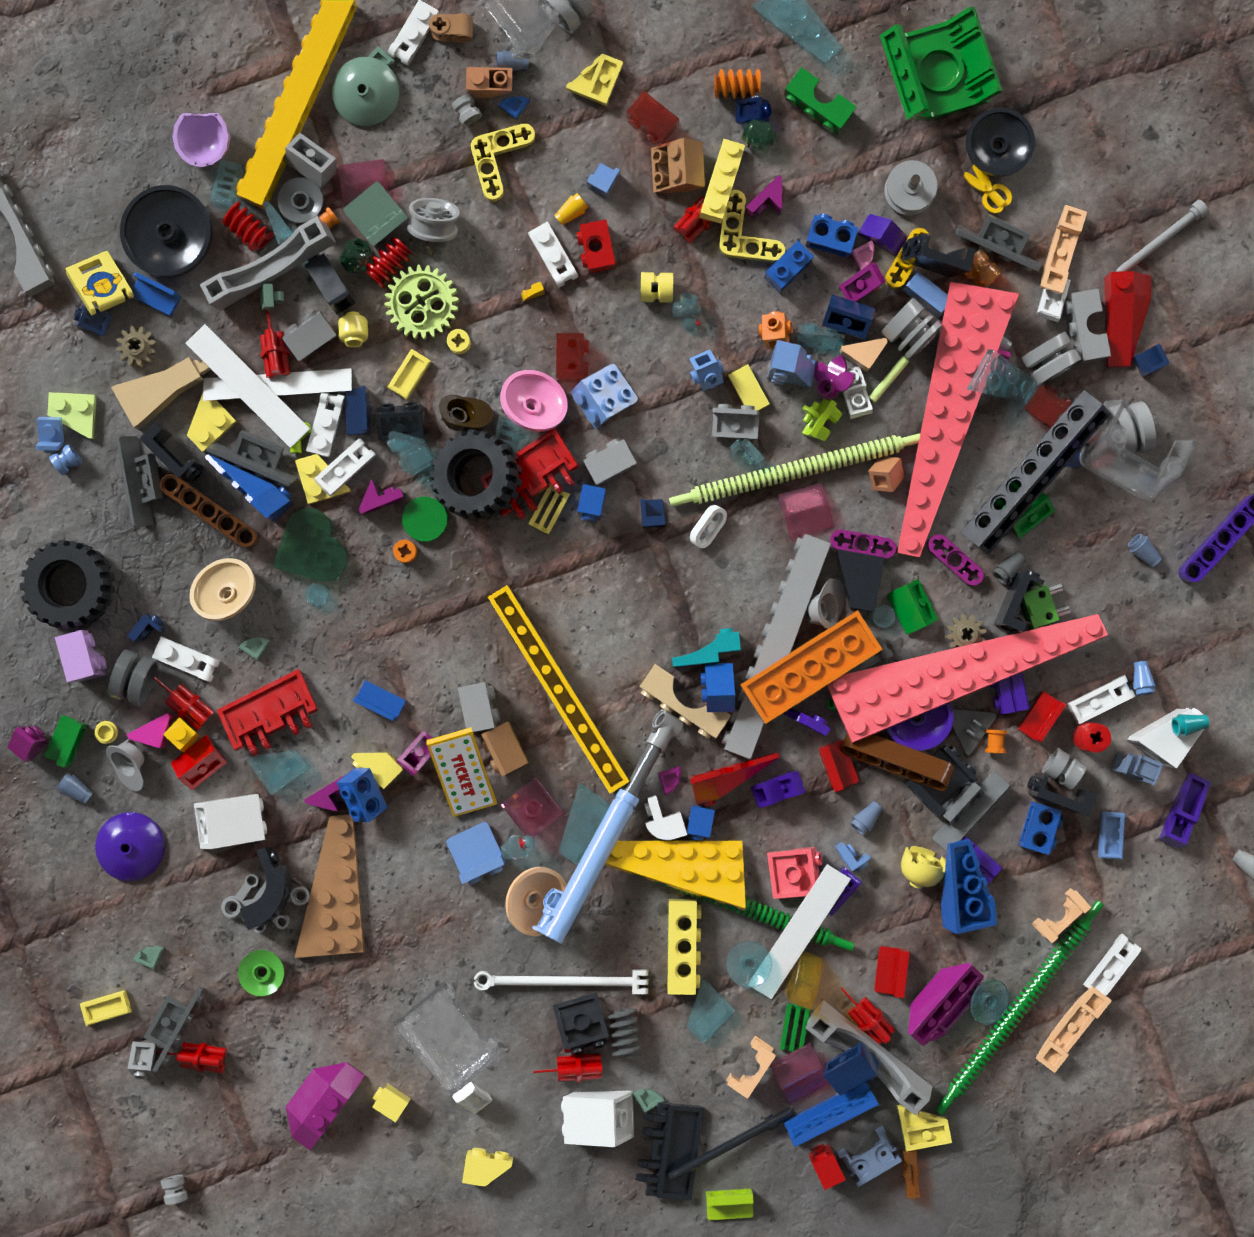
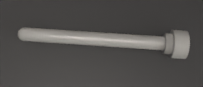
M1199 199L1190 206L1188 214L1118 267L1116 272L1129 271L1193 220L1197 221L1198 219L1202 220L1210 213L1206 204Z

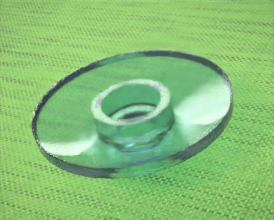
M740 942L732 947L727 955V973L736 984L742 987L759 986L766 981L771 973V956L767 949L757 942ZM747 959L753 960L754 965L752 967L746 966L745 961Z
M989 979L977 987L971 999V1013L976 1021L986 1025L998 1021L1002 1014L1005 1013L1009 1002V993L1005 984L996 979Z

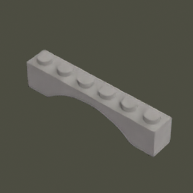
M0 179V211L9 222L16 243L14 273L24 292L32 297L55 285L52 278L55 275L50 265H45L42 259L44 253L40 246L34 244L31 238L34 236L28 224L24 225L21 219L23 216L21 209L17 204H13L10 198L13 196L7 184L3 185Z
M316 216L299 226L284 243L267 255L242 267L219 273L200 284L209 304L221 311L259 289L263 284L271 282L336 244V241L328 225Z
M823 1000L811 1013L806 1029L823 1043L846 1051L863 1042L879 1061L877 1076L890 1090L895 1099L911 1113L916 1115L930 1101L933 1086Z

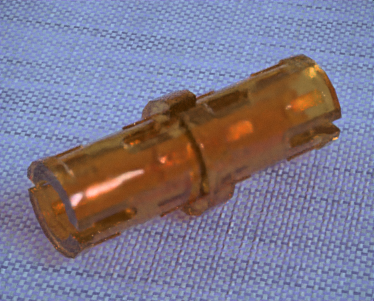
M904 1149L902 1150L904 1157L902 1176L905 1177L906 1198H920L919 1177L921 1176V1171L918 1170L917 1150L906 1151Z

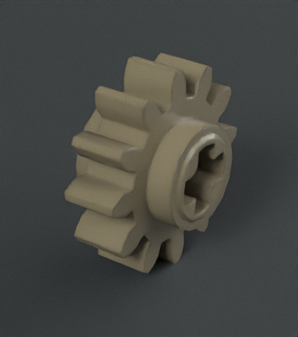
M131 326V333L122 330V334L125 336L124 339H116L117 342L122 344L121 347L116 348V351L123 353L120 359L122 361L128 360V365L133 367L135 362H137L140 367H143V360L151 363L150 354L157 355V352L152 347L157 346L158 342L150 340L154 334L151 332L146 333L144 327L141 326L137 332V329ZM135 343H138L141 347L139 350H135Z
M965 614L960 615V621L952 618L954 625L946 626L948 630H951V634L945 635V638L952 639L949 647L952 648L956 645L962 647L986 641L981 637V634L986 633L987 630L979 628L983 621L974 622L975 615H970L967 620ZM963 629L970 630V632L968 633V639H962L961 636H963Z

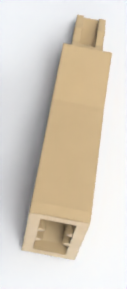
M188 357L165 371L124 382L111 388L133 427L140 430L177 396L204 381L202 375L212 369L204 361H193Z

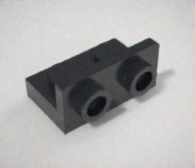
M408 402L403 404V406L383 404L377 408L376 422L379 440L424 438L422 404L417 405L416 402Z

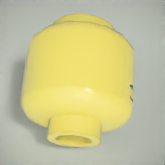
M354 311L342 316L338 321L339 339L341 342L345 343L348 347L363 345L368 339L367 319Z

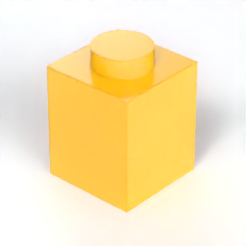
M180 717L163 734L182 752H185L200 737Z

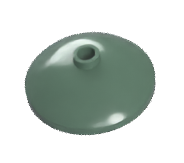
M358 57L345 63L334 77L332 83L333 103L339 114L354 125L362 127L378 125L387 120L398 105L400 96L398 80L390 67L376 58ZM365 85L366 91L364 93H360L359 88Z

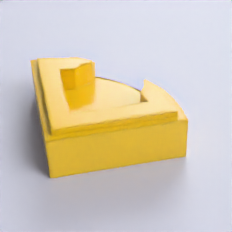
M535 283L531 285V289L523 290L521 293L523 301L525 302L544 295L542 283Z

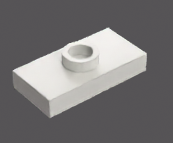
M1067 279L1062 295L1043 289L1037 316L1055 322L1060 320L1071 280Z
M472 1082L453 1095L456 1103L473 1114H476L492 1102L490 1095Z

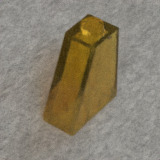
M805 951L802 952L796 961L785 990V995L789 1002L811 1010L820 986L823 958Z

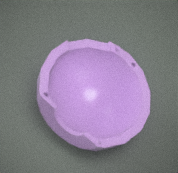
M182 113L174 125L173 142L179 156L190 165L198 167L211 166L220 161L229 149L231 139L229 127L218 113Z

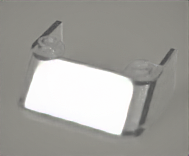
M1105 401L1104 406L1112 414L1083 446L1080 453V463L1086 469L1135 496L1145 500H1152L1182 475L1197 442L1195 440H1175L1167 458L1162 461L1160 468L1124 449L1128 433L1123 426L1117 424V421L1126 401Z

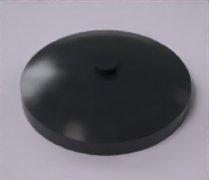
M159 185L142 191L131 200L122 215L120 239L126 255L138 268L156 277L172 278L192 271L203 261L212 242V222L207 209L196 196L177 186Z

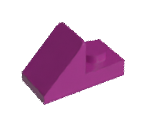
M780 175L746 206L745 212L751 218L755 214L761 215L768 207L766 203L779 215L781 214L782 177Z
M876 262L846 280L839 287L846 299L858 302L878 291L879 287L886 283V280Z
M371 480L359 508L360 514L364 516L406 499L403 491L400 488L391 487L382 491L384 495L380 496L375 482Z
M424 730L396 761L413 776L419 773L425 763L431 758L426 740L433 739V737Z
M344 776L304 799L306 804L337 812L341 809L332 794L335 793L336 797L340 795L336 782Z

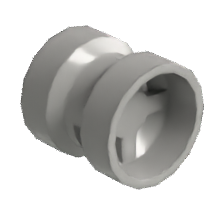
M471 94L463 95L452 103L454 111L460 115L459 120L463 126L476 122L482 116L479 108L475 107V101Z
M174 1175L160 1181L162 1189L165 1190V1205L176 1204L188 1199L187 1191L183 1187L185 1183L184 1175Z

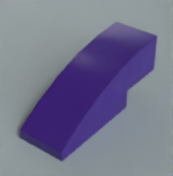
M1190 772L1187 774L1166 818L1159 840L1178 849L1187 845L1193 825L1198 822L1211 783L1210 781Z

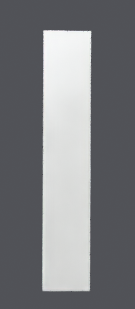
M205 324L186 342L290 448L310 429Z
M351 368L290 372L291 374L289 375L281 374L274 378H266V374L257 375L277 396L352 390ZM220 377L204 378L203 401L240 398Z
M828 864L826 865L749 982V986L770 999L773 998L851 878Z

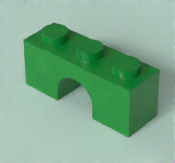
M801 67L785 88L784 96L786 101L794 107L798 105L810 119H817L823 123L822 126L828 132H835L839 135L854 114L857 106L839 93L829 103L817 101L814 91L818 87L820 80Z

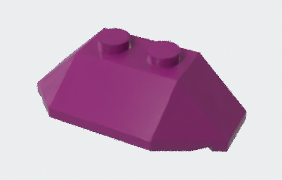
M970 963L941 969L911 1003L908 1034L923 1046L946 1035L976 1000L984 975Z
M348 1062L313 1068L286 1105L292 1138L311 1151L365 1077V1074Z

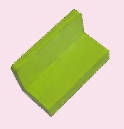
M752 1189L706 1191L707 1219L721 1220L753 1217Z

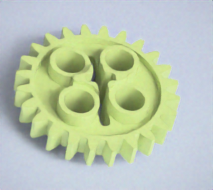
M418 265L415 272L411 267H408L409 274L406 275L403 271H400L402 278L393 277L396 285H388L392 293L385 294L386 298L390 299V301L384 303L387 308H391V310L387 311L386 314L387 316H394L390 321L392 325L399 323L396 328L397 331L405 328L404 335L406 337L413 332L414 339H417L418 335L421 334L423 339L426 340L428 333L435 338V331L438 330L443 334V326L451 327L448 319H456L451 313L459 310L458 307L453 305L458 303L459 299L452 297L457 293V290L454 288L449 289L453 285L452 280L445 282L447 278L445 273L439 277L438 268L431 273L429 265H427L425 271H422L421 266ZM423 282L431 284L430 289L426 292L419 290V286ZM435 291H439L437 295L431 296ZM411 295L412 300L409 304H401V297ZM420 298L423 301L425 300L426 305L423 307L418 302ZM435 301H442L444 303L443 308L437 311L432 309V304ZM412 309L409 314H405V311ZM418 313L425 315L421 323L413 322V317Z

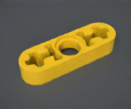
M916 228L910 233L907 240L919 234L929 233L923 228ZM902 248L885 275L886 285L891 289L901 288L915 267L911 264L906 265L901 261ZM900 267L903 269L899 276L901 282L893 283L890 274L895 275Z

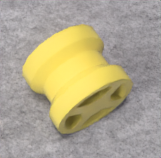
M455 329L448 334L447 344L453 353L460 355L470 349L471 340L464 330Z

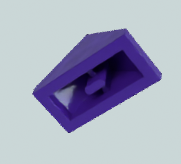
M873 214L868 215L857 233L895 257L908 238L892 220Z

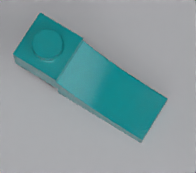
M733 628L719 629L720 634H715V640L706 647L687 655L672 657L673 667L719 662L718 653L741 650L739 632H733Z

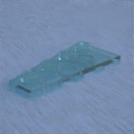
M758 0L752 5L755 11L823 64H826L843 50L806 0Z

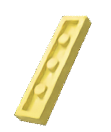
M723 139L700 212V218L722 223L744 152V144Z

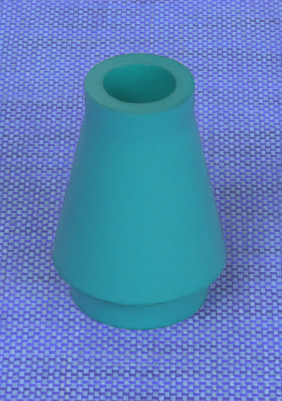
M1178 714L1177 717L1172 718L1171 726L1176 736L1186 737L1202 729L1209 728V719L1207 715Z

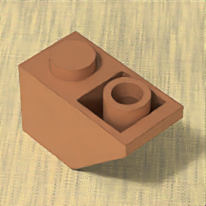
M466 67L467 94H471L473 98H493L512 92V68Z

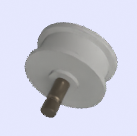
M910 160L902 162L891 171L885 183V199L895 212L906 216L917 215L925 211L934 199L937 192V179L932 169L920 161Z
M421 198L410 203L409 212L412 218L408 221L407 230L416 238L426 241V254L433 255L435 253L436 242L449 241L457 236L458 229L455 221L459 218L460 214L457 206L437 198Z

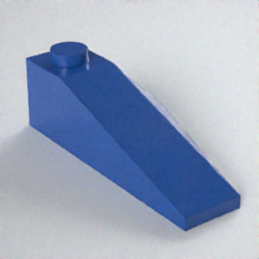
M209 454L205 457L226 479L232 481L231 484L238 491L246 495L245 498L266 519L276 522L293 504L289 499L292 495L283 486L278 488Z
M969 839L947 844L941 901L942 924L944 928L955 934L997 925L996 903L993 896L989 893L987 880L981 873L979 860Z

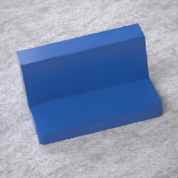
M135 272L133 276L137 280L132 288L133 298L172 317L182 297L177 292Z
M367 680L364 681L357 697L353 699V702L392 721H397L407 701Z

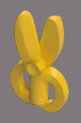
M973 165L972 168L977 178L965 172L964 177L974 189L984 193L982 204L988 212L992 214L1000 213L1004 207L1011 203L1012 195L1010 190L1002 184L992 186L988 175ZM996 189L1006 194V201L995 191ZM987 197L997 205V209L992 208L988 204Z

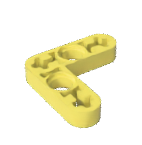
M520 124L477 136L472 140V154L484 196L488 201L497 202L504 194L494 156L532 145L535 140V131L529 124ZM523 130H526L527 133H531L530 135H528V140H524L523 137L516 138L517 143L513 144V137L511 133H515V137L521 136ZM500 136H507L510 142L507 146L500 147L497 144V139ZM482 142L483 145H487V147L484 148L486 158L481 157L479 149L475 150V148L478 147V143ZM485 163H490L494 167L493 172L489 175L481 172V167ZM493 179L495 188L500 189L496 191L497 195L492 196V193H487L490 190V185L488 181L484 183L483 180Z
M732 190L729 200H732L734 196H738V200L742 201V203L737 204L736 212H741V214L732 212L733 203L728 201L722 220L719 243L720 252L726 257L775 263L785 253L784 245L777 240L741 236L746 198L741 191ZM729 218H736L738 220L739 226L736 229H729L727 227L726 221ZM724 232L733 235L732 245H735L736 248L733 247L731 251H727V247L723 246V244L728 243L729 235H724ZM755 243L759 250L756 254L751 255L747 253L746 245ZM762 244H766L765 249L772 250L773 246H776L777 250L781 251V253H777V256L773 257L771 252L765 251L764 256H761Z

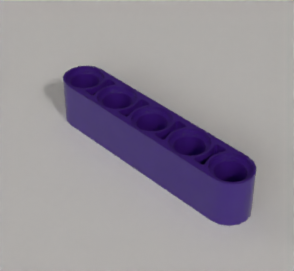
M1254 495L1242 499L1181 565L1178 574L1183 582L1192 583L1203 579L1253 525L1254 511L1250 508L1249 504L1251 500H1254ZM1236 516L1242 520L1240 528L1234 524ZM1220 533L1225 534L1227 538L1224 545L1219 542ZM1205 550H1208L1211 553V559L1209 562L1206 561L1203 557V552ZM1190 566L1196 570L1194 578L1188 575V568Z

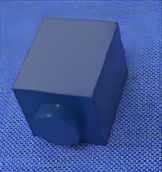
M691 805L686 831L687 834H691L690 838L704 841V837L710 838L714 809Z

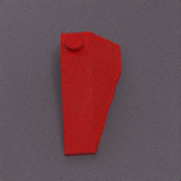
M1134 271L1110 272L1104 277L1105 324L1111 354L1106 359L1107 367H1130L1151 301V276Z
M775 752L689 777L696 804H702V807L716 804V799L721 798L778 759L779 753Z

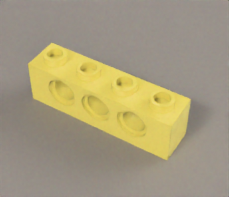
M669 899L668 994L696 995V988H700V974H696V965L701 963V952L696 951V942H701V928H697V919H701V905H697L696 899ZM681 918H689L691 926L687 929L680 928L678 922ZM681 941H688L691 944V948L687 952H681L678 949V944ZM680 965H689L691 968L690 972L687 975L679 974L677 970Z

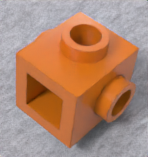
M775 311L762 315V324H759V335L767 350L774 349L777 340L789 343V334H793L792 321H788L785 313Z

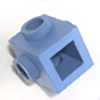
M711 350L689 358L693 369L690 372L691 378L695 385L699 383L703 391L724 383L721 373H724V368L721 361L715 359Z

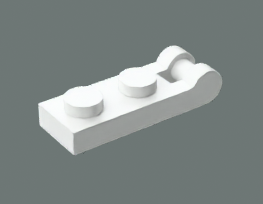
M419 0L396 40L389 47L387 54L393 58L401 59V62L408 66L430 31V19L432 16L440 14L439 10ZM403 45L409 47L406 52L401 49Z
M548 221L528 232L530 239L558 288L565 285L564 282L579 277ZM564 266L567 271L559 274L557 270Z
M330 392L321 393L306 449L307 452L330 457L345 403V395L338 394L336 396L330 394ZM328 403L335 404L334 411L326 409Z
M361 438L356 440L314 478V482L329 497L376 456L372 450H368L364 446L365 442ZM356 452L362 455L360 459L354 455Z
M160 637L152 658L208 682H212L214 677L212 673L215 667L218 668L220 663L219 660L165 637ZM202 661L207 663L204 671L199 669Z
M1123 675L1067 703L1077 724H1081L1135 697L1133 690H1130L1127 685L1128 680L1126 676ZM1117 687H1119L1122 693L1119 696H1117L1114 691V689Z
M1120 934L1083 985L1088 989L1094 986L1107 996L1140 953L1141 947L1130 943L1128 937ZM1122 948L1127 951L1125 957L1119 954Z

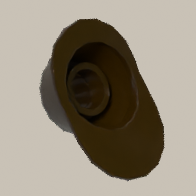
M447 395L441 399L439 404V411L442 415L441 420L448 428L454 431H463L467 428H483L490 424L493 418V410L489 404L476 398Z

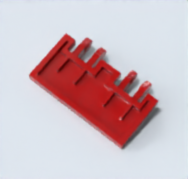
M551 429L516 453L519 458L517 464L522 467V474L518 475V478L522 479L521 487L517 486L516 492L519 495L517 499L512 498L510 503L518 517L523 519L526 515L517 500L523 496L529 509L533 512L537 510V506L531 496L535 497L550 487L545 480L546 477L558 494L564 492L561 484L554 476L558 472L562 473L568 485L571 487L575 485V481L569 471L573 472L579 468V465L557 429ZM493 469L479 478L485 489L492 480ZM503 508L501 516L505 517L511 513V509Z
M299 669L217 709L233 749L237 752L245 748L241 739L244 737L253 756L258 755V748L252 736L258 734L263 747L268 750L271 748V744L267 734L271 735L286 727L283 717L286 718L295 736L300 732L293 716L299 713L304 726L309 729L312 727V723L308 714L311 715L319 711L305 678Z

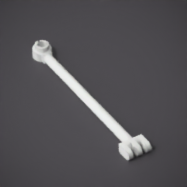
M632 970V977L490 975L486 971H480L475 975L474 980L479 979L480 976H485L487 982L482 984L477 980L474 982V985L479 990H486L494 985L632 986V994H648V988H639V985H648L649 979H639V976L649 975V970Z

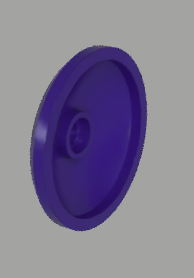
M951 703L921 714L919 722H915L912 718L886 730L896 743L917 751L931 749L939 745L951 730L953 724Z
M136 812L121 813L110 818L101 827L96 838V856L101 867L110 876L122 881L140 880L152 874L160 865L165 852L164 836L160 827L148 816ZM124 844L129 845L130 849L128 852L123 850Z

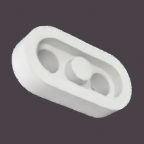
M712 505L705 511L691 531L690 540L692 544L699 548H706L711 544L726 522L727 513L723 508Z

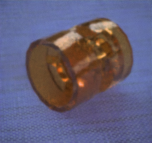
M980 249L974 255L971 271L964 273V275L968 279L973 278L975 286L987 288L1003 271L995 263H989V257Z

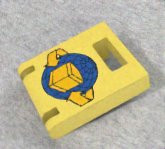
M108 251L65 268L68 278L91 315L96 314L95 307L93 306L94 303H96L99 311L102 312L125 302V296L122 291L125 292L129 299L134 297L131 288ZM100 264V267H99V268H96V269H94V270H92V271H89V272H87V273H85V274H82V273H81V272H83V271H85V270H88V269H90V268H92V267H95V266H97V265Z

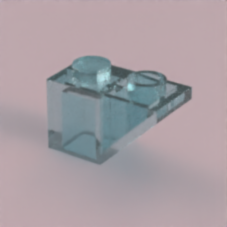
M396 431L389 432L388 446L393 453H398L401 458L399 460L401 468L405 473L408 471L411 477L430 467L433 458L436 459L425 439Z

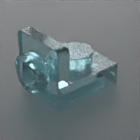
M747 438L743 441L738 439L729 447L732 450L729 453L731 458L742 449L744 452L742 456L750 465L754 463L758 466L764 460L762 454Z

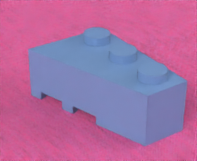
M777 340L772 352L767 379H771V383L777 385L790 383L811 388L817 361L811 360L812 356L807 355V351L801 345Z

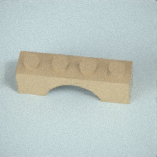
M654 664L640 685V688L643 689L641 694L650 700H653L654 697L662 702L660 707L669 713H672L673 710L681 715L679 718L681 721L689 726L694 723L700 727L698 732L706 738L710 739L711 736L717 738L731 715L727 712H707L706 706L693 709L682 705L673 692L674 676Z

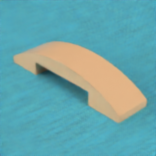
M1068 205L1064 206L1048 252L1040 288L1063 294L1077 239L1086 218V211Z
M1091 986L1063 1016L1043 1044L1036 1059L1055 1073L1069 1056L1068 1051L1095 1017L1099 1018L1112 1000L1094 986Z

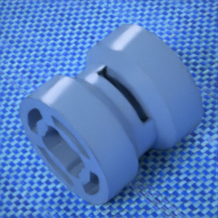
M70 444L63 447L60 454L54 453L49 456L50 461L61 475L69 472V466L77 467L82 463L80 456Z

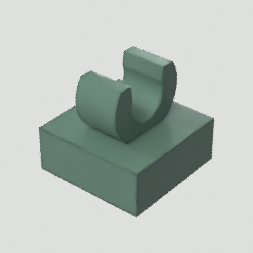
M263 284L260 287L261 311H271L274 304H282L284 292H273V284Z

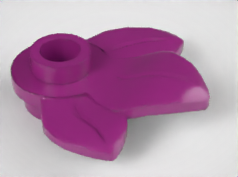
M837 356L828 366L823 362H817L814 371V378L818 382L817 391L822 398L833 399L837 396L838 392H843L850 388L855 374L847 372V363L843 356Z

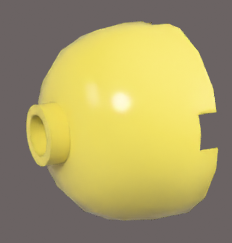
M911 846L910 850L906 847L901 860L902 873L910 881V885L915 888L932 887L943 880L946 859L942 856L940 860L935 858V852L923 847Z

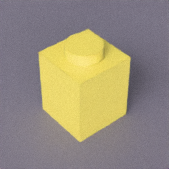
M388 1083L384 1089L379 1087L372 1098L376 1101L373 1108L396 1123L411 1098Z

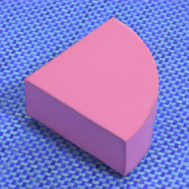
M872 241L851 251L860 271L872 262L874 256V244Z

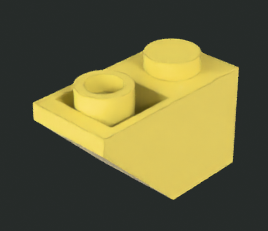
M390 752L354 753L351 756L355 760L353 765L356 768L371 769L379 788H387L405 770L396 762L397 759Z
M482 1148L468 1150L462 1183L478 1186L488 1185L512 1167L513 1157L509 1156V1153L496 1151L495 1154L486 1153V1150Z

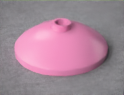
M535 370L516 372L505 381L501 389L500 401L505 414L521 428L535 432L548 431L558 426L566 415L568 402L563 388L555 379L543 372Z

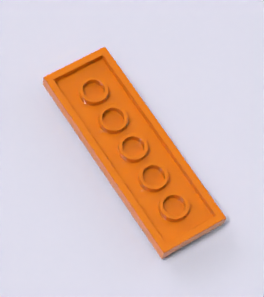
M857 610L743 682L740 686L764 724H766L883 649Z

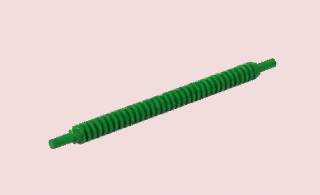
M702 896V901H705L708 897ZM708 898L707 903H711L712 899ZM746 899V909L742 910V916H745L747 912V918H751L753 915L752 920L756 921L757 917H759L758 922L761 923L764 919V924L767 925L770 921L769 926L773 927L775 924V928L779 929L781 925L780 930L784 931L791 920L789 913H786L784 917V911H780L778 914V909L772 912L773 907H769L767 910V905L764 904L761 908L762 903L758 902L757 906H755V900H752L750 904L751 899ZM714 900L713 905L716 906L718 902ZM725 903L724 909L728 910L729 906H731V912L736 908L735 913H740L741 909ZM823 926L817 929L810 940L813 942L815 938L814 943L816 944L819 942L821 946L832 944L852 952L854 947L853 942L834 936V933L830 932L829 928L824 930Z
M1099 900L1094 902L1084 917L1081 916L1078 920L1075 919L1074 922L1078 925L1072 924L1071 927L1074 930H1067L1070 935L1066 933L1063 935L1066 940L1062 938L1059 940L1063 944L1057 943L1056 946L1059 949H1052L1055 955L1051 952L1049 953V956L1052 957L1051 960L1046 957L1045 960L1048 964L1044 962L1041 964L1045 968H1038L1041 972L1040 974L1035 971L1034 975L1037 978L1035 979L1032 976L1030 979L1033 983L1029 981L1026 983L1030 987H1023L1026 992H1019L1022 997L1020 998L1018 995L1015 997L1019 1000L1018 1003L1014 1000L1012 1001L1015 1007L1009 1005L1008 1008L1011 1012L1005 1010L1008 1016L1005 1017L1002 1014L1001 1018L1004 1021L998 1020L997 1022L1000 1026L996 1024L993 1026L997 1030L991 1029L990 1032L993 1035H986L989 1040L987 1041L985 1038L982 1040L985 1046L981 1043L979 1044V1047L982 1049H975L978 1055L974 1053L971 1055L975 1059L972 1060L969 1057L968 1061L971 1064L969 1065L965 1062L964 1066L967 1069L962 1067L960 1070L963 1074L960 1072L956 1074L959 1079L953 1078L956 1083H949L948 1094L936 1108V1111L941 1115L947 1111L956 1098L966 1094L963 1089L969 1090V1087L966 1085H973L970 1079L973 1081L977 1079L973 1075L975 1074L979 1077L980 1073L977 1070L979 1069L983 1072L984 1068L981 1065L986 1067L988 1064L985 1060L991 1061L988 1056H995L992 1051H999L996 1046L1000 1048L1003 1046L1000 1040L1003 1043L1006 1042L1003 1036L1009 1038L1010 1035L1007 1031L1013 1033L1010 1027L1012 1026L1016 1029L1017 1025L1014 1022L1020 1023L1021 1021L1018 1017L1022 1019L1025 1017L1021 1013L1027 1014L1028 1011L1025 1008H1032L1029 1003H1036L1033 997L1038 1000L1037 992L1040 995L1043 994L1040 988L1046 990L1047 987L1043 984H1050L1047 980L1048 978L1053 981L1054 977L1051 974L1053 973L1056 976L1058 973L1055 969L1059 971L1062 969L1058 965H1065L1062 960H1069L1066 955L1070 957L1073 955L1070 949L1074 952L1076 951L1073 945L1079 947L1080 944L1077 940L1080 942L1084 940L1080 937L1081 935L1086 938L1087 934L1084 931L1088 933L1091 931V922L1104 906Z

